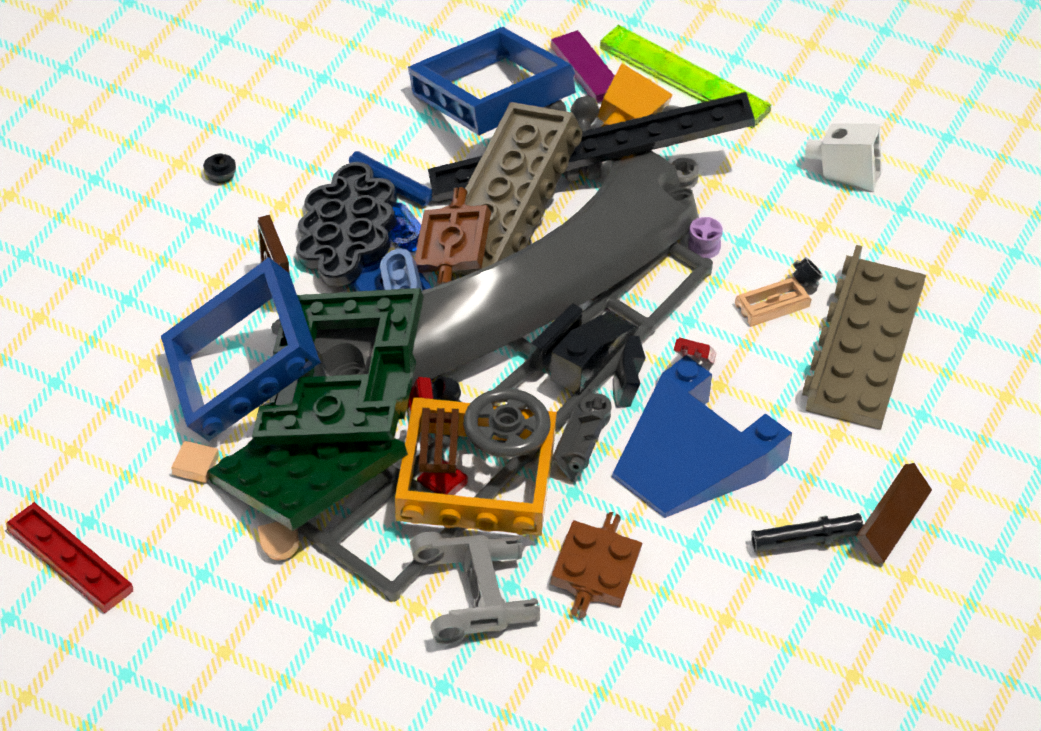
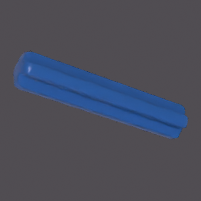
M354 151L348 159L349 163L363 162L368 164L372 168L375 178L390 180L394 184L397 193L422 206H427L433 199L431 188L360 151Z

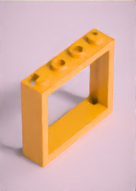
M414 397L405 441L408 455L402 458L395 494V521L439 525L447 528L478 529L485 532L497 531L517 533L518 535L542 536L556 436L557 412L548 411L551 426L549 434L540 449L533 503L410 491L422 426L423 408H430V413H437V408H445V413H452V409H459L458 436L467 437L463 419L470 403ZM529 409L521 410L525 419L534 416ZM478 418V426L489 427V418ZM430 423L429 433L436 434V423ZM444 423L443 435H450L451 423ZM524 429L519 437L526 439L532 432ZM493 435L491 438L493 440L507 441V439L497 437L496 435Z

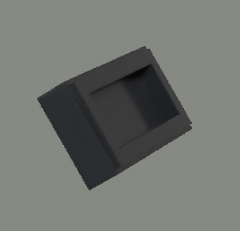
M572 303L530 343L529 367L540 372L551 362L552 351L571 330L582 325L583 309Z

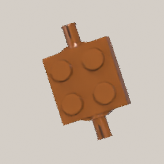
M457 187L454 188L450 205L440 209L424 210L415 261L419 273L439 272L436 286L450 282L454 271L482 269L491 211L487 205H465L468 191L462 187H459V190Z
M608 512L602 528L572 520L553 570L550 585L568 590L576 596L571 609V614L574 617L577 616L578 610L582 606L579 618H585L591 601L604 602L621 608L643 542L616 533L621 521V517L617 513L612 524H610L613 512Z

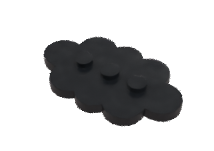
M352 162L340 167L334 173L331 184L321 185L312 189L304 200V207L307 213L298 222V231L301 239L296 246V254L300 263L309 269H318L319 275L325 284L339 287L356 280L362 272L363 264L374 262L384 257L391 247L388 233L395 227L397 222L393 209L398 199L394 184L384 178H375L374 172L368 164Z

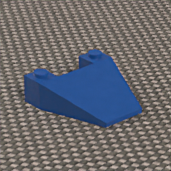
M687 355L662 373L612 473V477L664 518L765 480L788 461L792 432L766 413L741 432L707 407L705 404L709 402L712 373Z

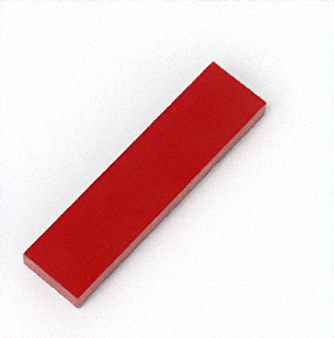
M35 502L6 522L8 532L104 613H107L134 592L133 584Z

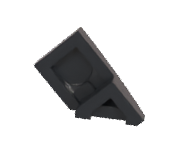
M629 336L615 374L614 392L618 407H631L641 384L638 375L646 356L639 336Z

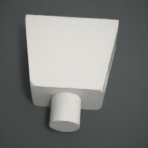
M833 123L829 125L823 140L808 139L805 156L806 158L822 160L823 176L827 180L874 192L883 171L881 126L877 123Z

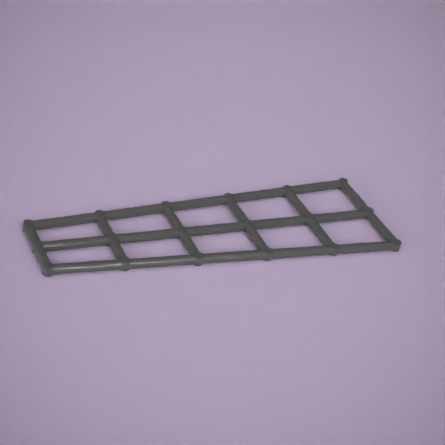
M675 242L647 264L608 290L592 298L595 301L583 310L582 325L595 319L605 309H609L638 327L632 336H639L641 343H643L649 336L655 333V329L702 280L712 274L713 261L709 258H703L680 243ZM668 254L674 255L695 268L649 317L642 315L618 300L623 293ZM521 337L509 343L510 346L529 358L494 389H515L536 371L529 367L531 342ZM626 343L581 395L574 393L557 411L556 432L569 420L574 406L578 405L580 408L582 398L588 394L596 393L599 387L617 370ZM551 362L545 367L550 372ZM434 377V378L431 379V385H432V386H433V384H434V382H432V380L435 379L436 377ZM443 435L442 452L450 446V435ZM435 440L428 446L427 463H431L434 460ZM496 440L497 442L506 443V441ZM541 446L526 455L512 457L474 497L493 499L526 463L533 460V456L541 449ZM419 453L415 459L410 491L434 493L413 479L419 473ZM391 465L381 472L382 475L390 480L328 534H325L309 521L297 528L298 532L317 545L322 553L331 555L385 594L386 599L392 602L399 600L401 593L427 567V563H420L413 559L391 581L339 543L396 494L400 469L395 465ZM444 527L439 533L442 538H453L467 528Z

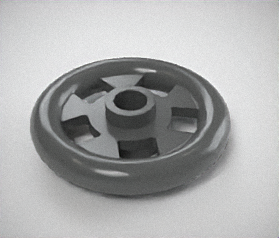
M498 388L479 395L469 404L464 414L463 425L468 439L475 447L492 456L512 458L526 455L540 447L549 434L551 421L545 405L532 394L514 388ZM507 402V404L500 405L494 410L493 404ZM527 408L534 416L525 419L521 410ZM478 418H489V427L478 426ZM524 429L532 432L526 439L519 437ZM493 435H496L497 437L507 439L506 443L491 440Z

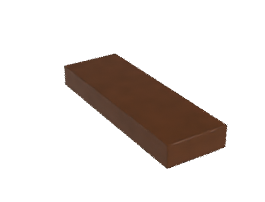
M915 463L903 466L856 535V538L874 564L886 561L932 491V488Z

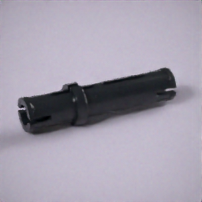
M859 513L835 518H828L827 515L819 516L817 521L752 530L751 542L755 554L822 542L823 545H830L833 540L855 537L864 524Z

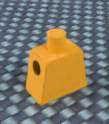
M622 63L603 98L597 117L604 122L602 126H607L660 113L666 106H669L673 94Z

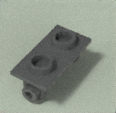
M578 405L574 406L552 456V459L571 482L575 480L578 472L588 467L589 458L595 447L593 440L598 439L606 425L603 412L593 410L592 413L584 414Z

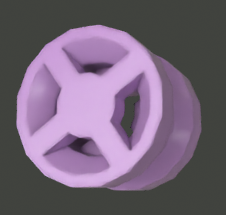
M700 217L692 221L689 230L688 249L703 258H714L721 250L720 239L723 235V226L719 221L711 217Z

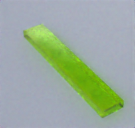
M619 24L600 40V49L700 102L747 92L755 119V125L750 126L752 129L771 112V103Z

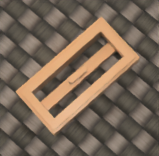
M791 277L735 296V305L737 308H741V314L744 318L748 317L747 323L752 327L809 308L811 297L795 277ZM795 290V291H793V292H790V293H787V294H784V295H781V296H780V294H783V293H786V292Z

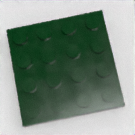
M396 438L383 441L256 445L252 439L246 446L234 454L222 458L207 473L210 483L294 531L408 455L405 443Z

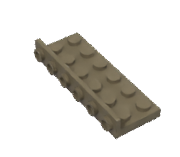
M510 102L465 188L468 191L465 205H487L491 211L482 268L490 266L528 246V240L535 226L540 223L542 212L548 200L553 197L555 187L562 173L566 171L575 147L581 142L582 130L572 112ZM480 269L457 270L453 273L468 275Z
M856 245L853 255H846L842 275H846L845 279H838L834 298H837L838 302L830 303L826 322H830V326H823L818 346L823 348L822 351L815 350L810 370L815 372L813 376L807 375L802 395L808 397L806 411L881 430L925 284L926 274L861 259L863 246Z

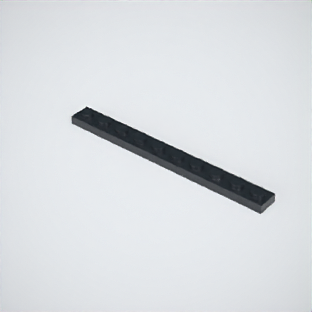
M747 92L582 131L581 142L575 147L566 171L754 126L755 119ZM482 156L428 168L435 202L452 199L453 190L456 187L458 190L459 187L466 188Z

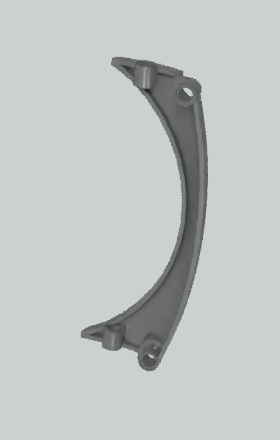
M653 151L614 159L605 182L596 194L562 225L522 250L490 266L453 281L423 290L424 299L412 352L416 360L412 386L418 377L432 379L554 321L572 303L580 306L647 264L689 232L692 221L699 218L693 190L680 186L676 167ZM280 319L273 322L271 326L272 333L276 335L278 333ZM378 327L317 330L314 345L325 375L368 374Z

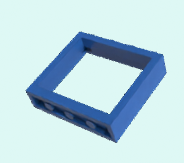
M503 26L407 67L414 96L479 136L498 127L510 102L545 107L576 93L573 77L575 71L570 63ZM505 58L534 74L527 79L481 99L452 83L456 79Z
M269 257L161 335L186 426L208 442L320 364L291 276ZM273 298L288 345L204 404L190 357Z

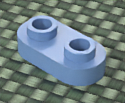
M402 248L395 249L383 257L380 263V270L385 290L420 288L422 291L416 261L408 250Z

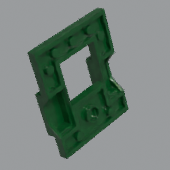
M409 288L297 295L314 343L317 330L378 327L368 374L313 377L314 367L273 396L269 403L259 406L252 434L255 444L281 445L394 440L398 420L405 419L416 366V360L412 352L424 299L421 289ZM281 322L273 355L288 345Z

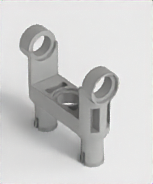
M428 531L420 533L411 539L410 549L412 557L417 562L427 563V566L463 562L475 608L448 610L449 614L435 618L430 624L433 641L436 644H454L462 640L466 634L503 631L504 628L508 627V624L540 621V605H536L538 604L537 598L506 602L501 597L492 561L522 559L523 545L522 542L518 543L521 541L520 536L489 539L484 535L442 538L440 533Z

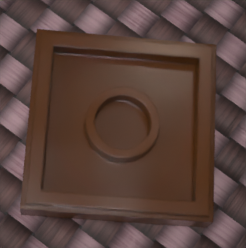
M270 214L258 217L260 263L269 257L290 274L289 261Z

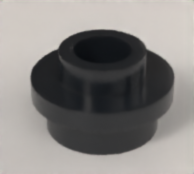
M213 154L203 163L204 173L214 183L228 182L236 171V161L227 154Z
M804 257L801 261L796 260L793 263L796 269L793 275L805 288L809 285L817 288L820 285L819 280L824 276L808 257Z

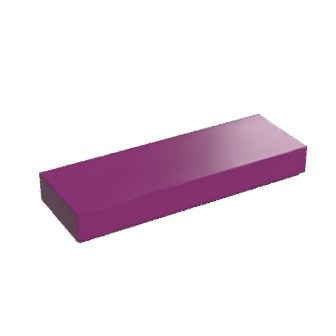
M579 30L552 38L550 46L559 58L572 65L575 71L573 76L587 94L595 98L597 103L602 102L615 76Z

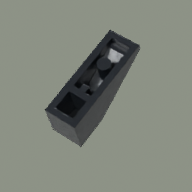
M606 312L571 330L552 351L550 380L581 395L623 347L629 336L636 332V326Z

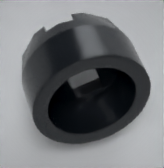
M440 375L434 381L432 386L433 399L456 402L460 399L461 389L456 380Z

